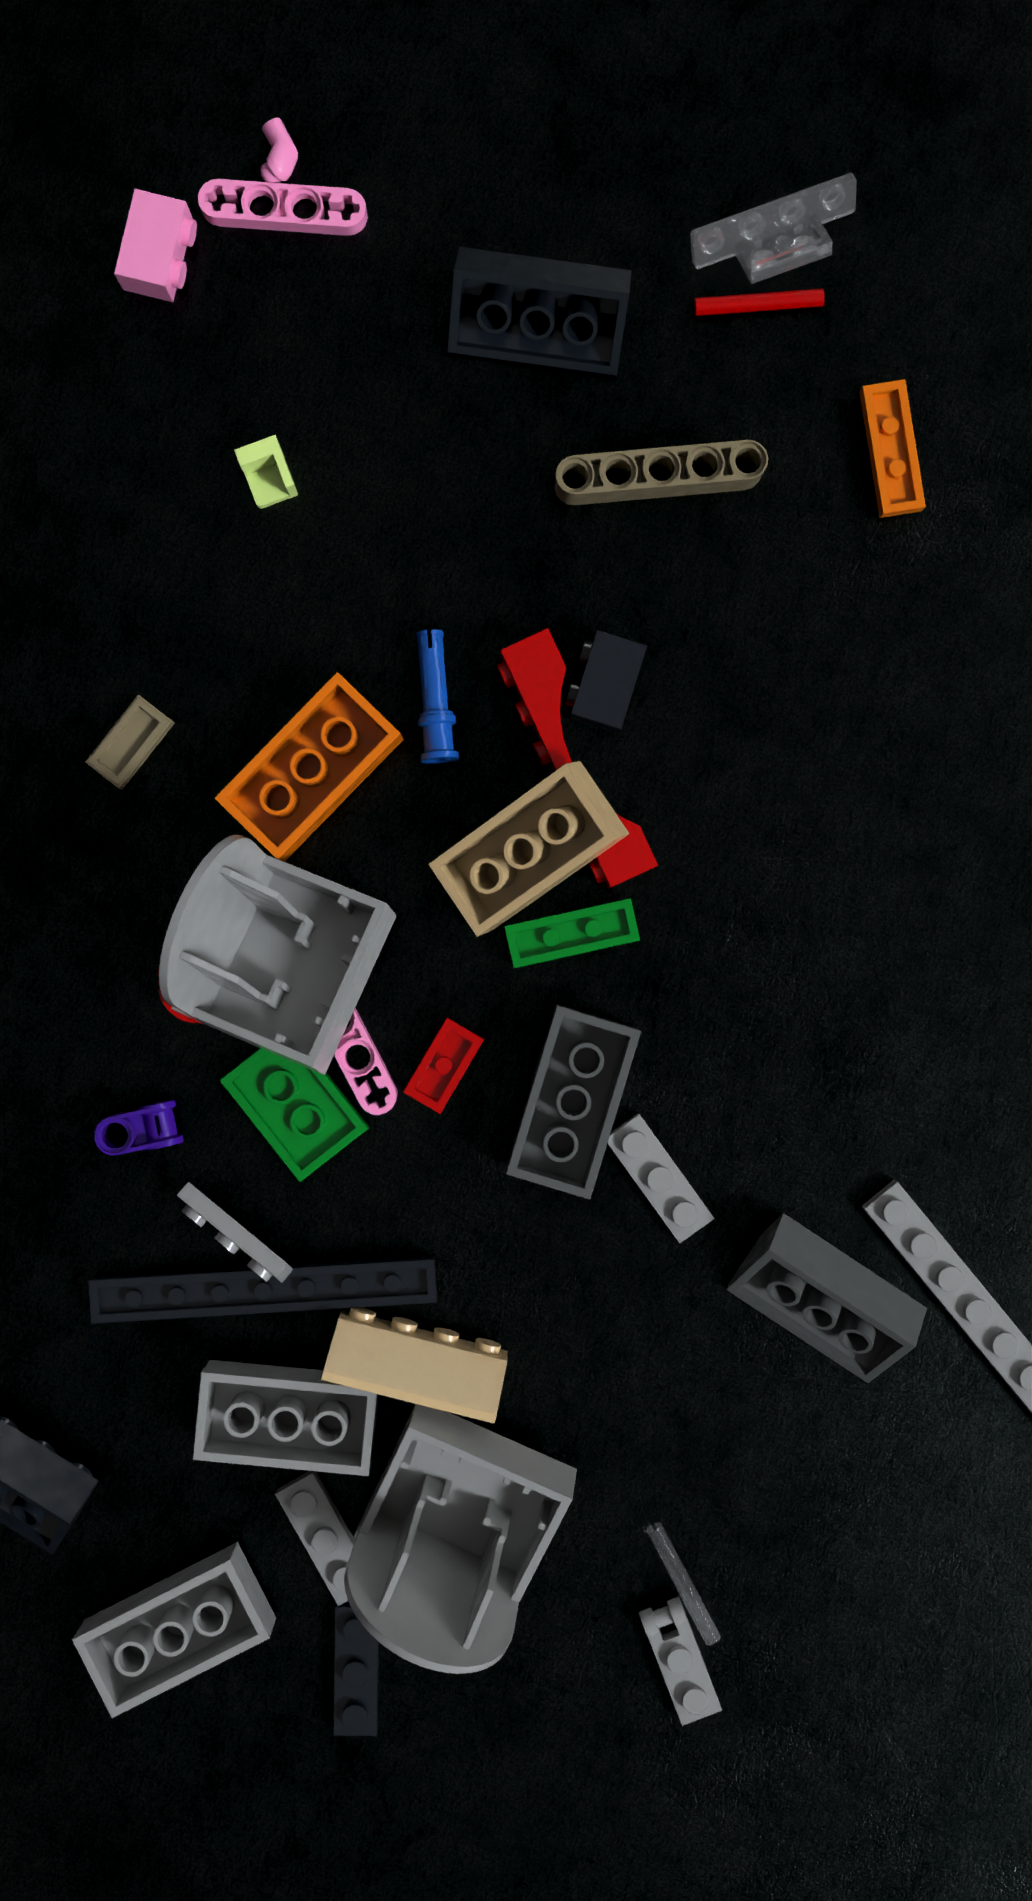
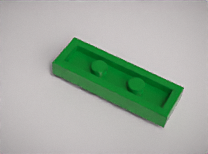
M631 898L504 926L514 968L640 941Z

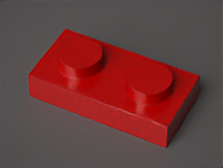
M447 1017L403 1093L441 1114L483 1043L484 1038Z

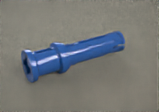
M434 629L431 630L432 648H429L427 630L416 633L423 713L419 714L417 724L423 730L424 753L420 755V761L426 764L448 763L459 760V752L455 751L453 747L452 725L456 723V716L453 715L452 711L448 710L443 646L444 633L442 630Z

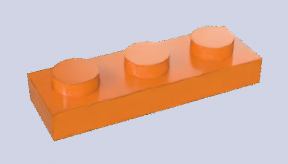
M903 379L862 386L859 394L879 517L921 512L926 505L906 381Z

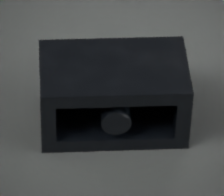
M598 630L594 642L585 640L578 661V665L586 667L581 683L572 681L565 706L573 708L570 719L619 734L647 646Z

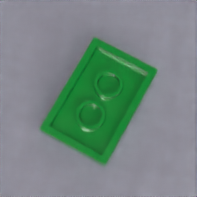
M259 1049L220 1080L299 1182L369 1128L327 1073L322 1075L264 1049Z

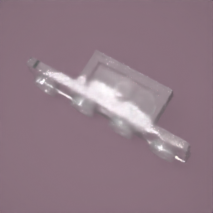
M848 173L692 230L690 233L692 262L695 268L700 269L736 256L749 281L753 284L832 255L833 241L823 224L852 214L856 210V178L852 173Z

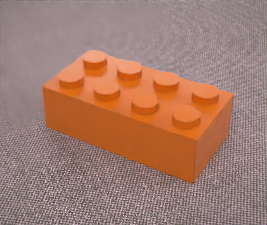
M337 672L234 777L215 799L276 859L285 862L404 739L401 733Z

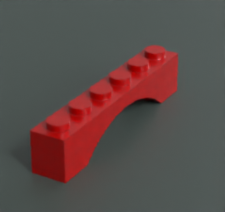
M547 628L502 649V663L496 666L506 688L514 686L521 700L515 704V708L524 727L532 725L539 741L533 743V746L542 766L545 767L550 764L555 772L566 763H572L563 738L560 718L561 688L566 666ZM618 814L617 816L629 832V835L588 863L596 882L599 884L605 881L608 889L658 866L641 827Z

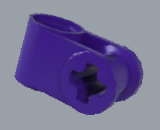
M175 1099L140 1106L137 1109L116 1113L102 1120L95 1130L97 1147L108 1155H121L144 1149L153 1150L184 1142L183 1135L177 1132L173 1108L176 1106ZM112 1123L122 1124L126 1128L128 1139L124 1145H117L109 1139L108 1128Z

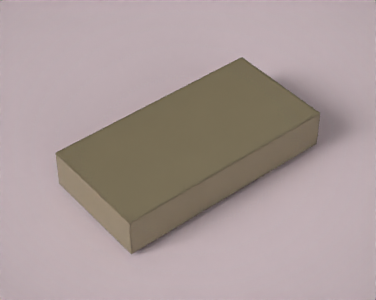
M137 695L89 756L86 763L116 787L123 790L175 723L143 697Z

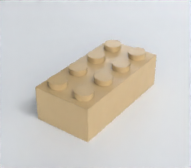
M581 761L566 763L429 863V866L478 937L500 926L629 835V832Z

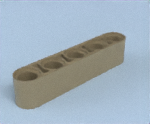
M753 440L572 455L559 463L556 469L554 489L558 498L568 505L742 491L754 487L759 482L768 465V455L762 444ZM741 457L752 460L756 471L750 474L743 473L737 468L735 460ZM704 461L710 464L714 474L709 477H700L693 471L692 464ZM655 465H663L670 471L671 478L665 481H657L650 475L649 469ZM612 469H621L627 474L629 480L625 484L614 485L607 479L606 473ZM568 473H579L584 477L586 484L581 488L572 489L566 486L563 482V477Z

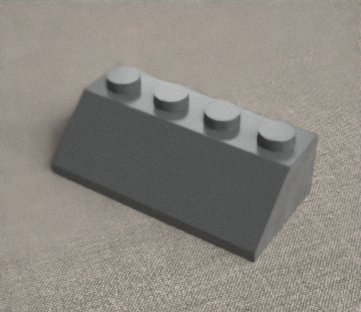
M784 1213L761 1234L726 1289L867 1383L916 1347L927 1310L925 1306Z

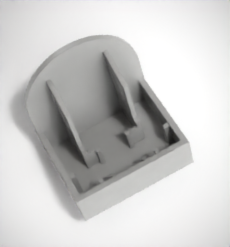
M232 835L219 842L205 856L180 896L170 920L161 952L159 965L160 991L164 1000L172 1005V1010L325 1075L395 921L396 914L385 902L268 856L251 839L241 835Z
M415 1404L353 1538L355 1542L346 1566L344 1585L348 1602L358 1620L377 1641L390 1651L411 1663L427 1669L444 1673L464 1674L478 1672L494 1665L505 1654L512 1640L519 1602L573 1500L577 1469L452 1413Z

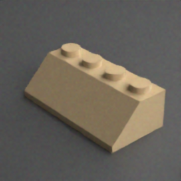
M363 1307L351 1308L350 1311L342 1309L321 1380L495 1423L507 1366V1351L500 1349L501 1344L485 1338H477L475 1343L459 1339V1333L446 1328L437 1327L434 1328V1332L419 1329L415 1321L402 1317H393L392 1322L375 1318L376 1313Z

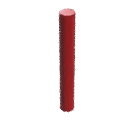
M824 289L694 298L695 316L822 307L824 306Z

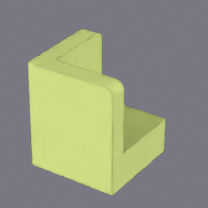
M276 435L234 450L258 508L262 509L298 495Z

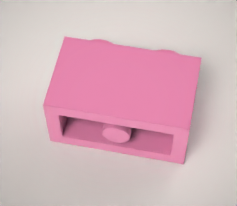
M134 189L114 272L123 290L174 302L176 289H182L186 279L187 266L186 262H183L187 246H193L197 231L196 220L193 219L186 201Z

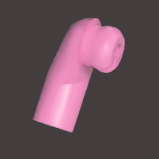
M273 118L262 127V131L272 149L267 157V162L261 166L260 171L265 182L281 183V181H287L291 176L298 160V152L281 119Z

